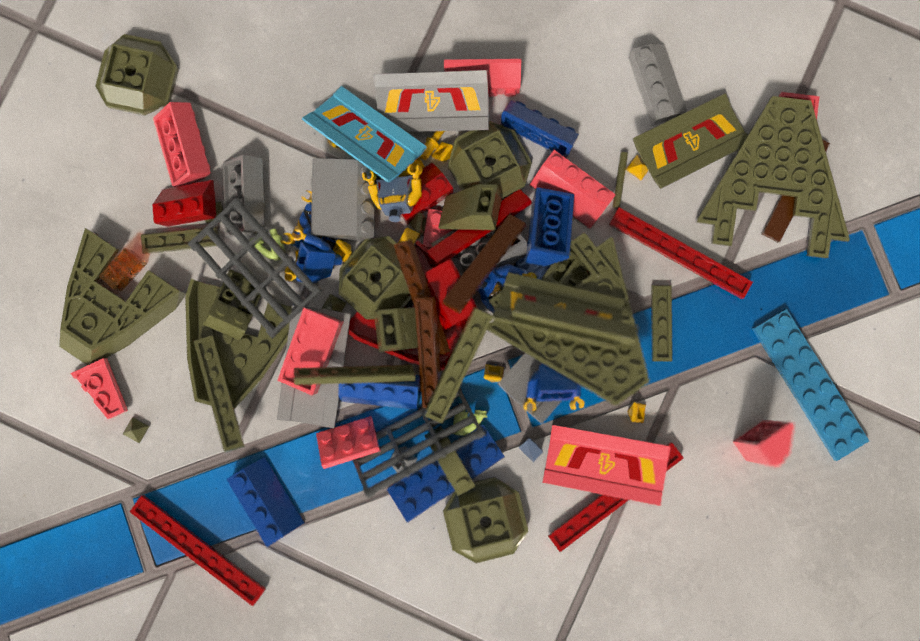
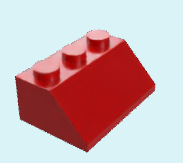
M432 162L424 167L419 175L422 189L421 197L413 205L412 212L401 214L407 225L418 213L424 214L428 209L443 201L446 196L453 194L452 185Z
M209 180L163 189L152 204L154 223L169 227L216 218L214 181Z
M452 259L424 273L431 296H435L436 311L443 331L467 319L474 307L478 309L473 298L470 299L460 314L443 304L444 298L461 278Z

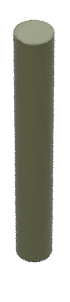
M627 152L620 153L614 193L616 195L612 206L615 209H618L621 204L628 157Z

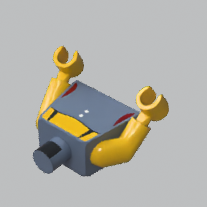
M410 164L408 172L411 176L397 177L389 183L383 179L377 180V184H375L376 174L370 170L372 176L368 179L367 174L363 172V179L368 181L370 185L368 189L372 201L378 209L382 210L386 216H389L391 222H399L401 214L412 212L413 205L421 197L422 189L419 175L422 173V167L420 165H416L417 170L414 173V166Z

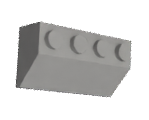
M650 43L632 49L628 58L651 125L655 126L665 123L687 112L665 46Z
M241 155L224 162V209L238 197L244 203L243 206L265 228L263 158ZM235 208L227 215L245 237L258 234ZM224 225V237H235Z

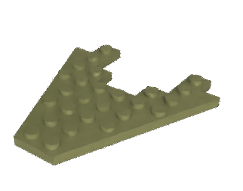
M772 96L696 220V223L714 225L711 244L732 246L737 209L756 211L759 193L795 197L793 216L812 218L807 256L828 258L831 240L849 242V234L811 100Z
M584 232L571 241L570 248L591 275L576 285V288L625 299L620 322L635 325L613 238L610 237L596 247ZM502 291L489 300L494 309L497 307ZM497 320L492 321L487 328V331L615 406L650 382L638 334L635 345L616 341L613 349L564 336L555 338V334H551L549 337L543 331Z

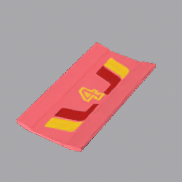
M552 425L542 483L661 506L670 446Z

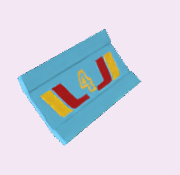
M342 86L316 110L302 117L304 122L388 183L400 175L427 149L426 145Z

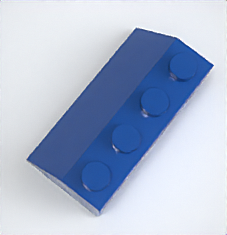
M511 100L502 113L500 125L514 130L516 134L552 152L553 150L557 151L567 159L579 136L576 130L569 126L564 127L560 125L554 118L548 119L542 116L543 114L538 110L526 108V105L520 101L514 102Z
M536 188L531 206L526 263L547 266L569 259L574 194Z
M415 375V381L342 383L339 384L338 396L341 402L418 410L420 375Z
M266 457L261 458L226 479L266 547L305 523Z

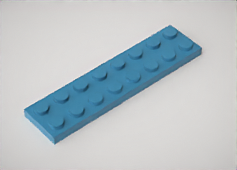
M787 309L782 310L752 328L834 461L842 459L869 442L866 434Z

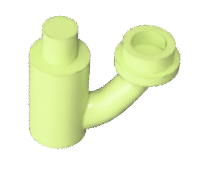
M277 229L269 230L270 236L285 251L284 244L280 242L282 236L278 235ZM262 239L254 246L266 258L273 259L274 261L282 260L272 248L269 251L262 246L264 243Z
M464 410L455 415L453 424L468 417V412ZM475 410V413H473L479 424L484 417H488L486 415L487 411ZM472 423L453 434L465 436L474 431L476 426Z

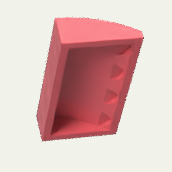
M303 308L277 381L312 396L317 394L321 384L294 385V368L327 367L344 321L308 308Z

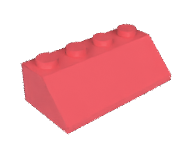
M521 59L444 60V72L487 70L489 97H495L498 94L513 97L520 92Z
M169 102L153 120L172 187L202 181L211 172L191 103Z
M553 150L530 183V186L534 189L539 187L574 194L573 217L589 229H591L616 195L555 150Z
M763 420L734 440L733 443L746 461L777 467L785 462L784 458L790 455L794 424L786 421Z

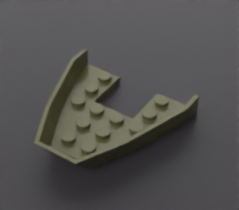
M87 228L84 230L67 285L60 327L59 347L84 364L90 365L102 358H108L129 346L175 311L186 296V293L178 290L148 270L127 301H125L97 282L119 249Z
M190 279L185 296L187 361L194 401L211 406L194 341L213 335L235 409L264 377L287 343L290 322L274 338H271L266 333V329L262 325L258 337L244 334L240 341L203 325L221 287ZM267 303L264 316L276 328L283 319ZM280 304L288 314L291 313V306Z

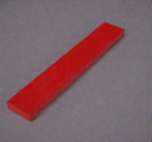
M520 189L501 201L496 228L505 221L509 214L514 216L532 204L531 199ZM459 229L427 250V253L437 265H440L492 230Z

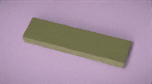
M216 226L213 230L219 236L218 227ZM204 228L141 234L142 253L150 254L191 249L188 243ZM208 235L199 242L203 248L217 246Z
M671 285L651 286L653 362H672Z

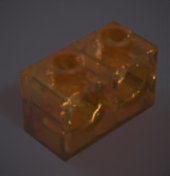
M124 248L99 277L112 289L122 292L147 263L134 251Z

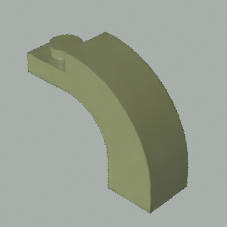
M442 426L434 429L435 434L443 430ZM429 432V433H427V434L424 435V436H425V438L427 439V438L431 437L432 435H431V433ZM448 437L439 441L442 448L451 444ZM436 444L430 446L433 453L438 451ZM456 451L437 460L458 496L475 487Z

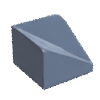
M527 438L519 446V449L533 462L543 453V450L531 438Z

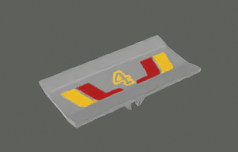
M487 70L374 74L377 111L406 132L489 130Z

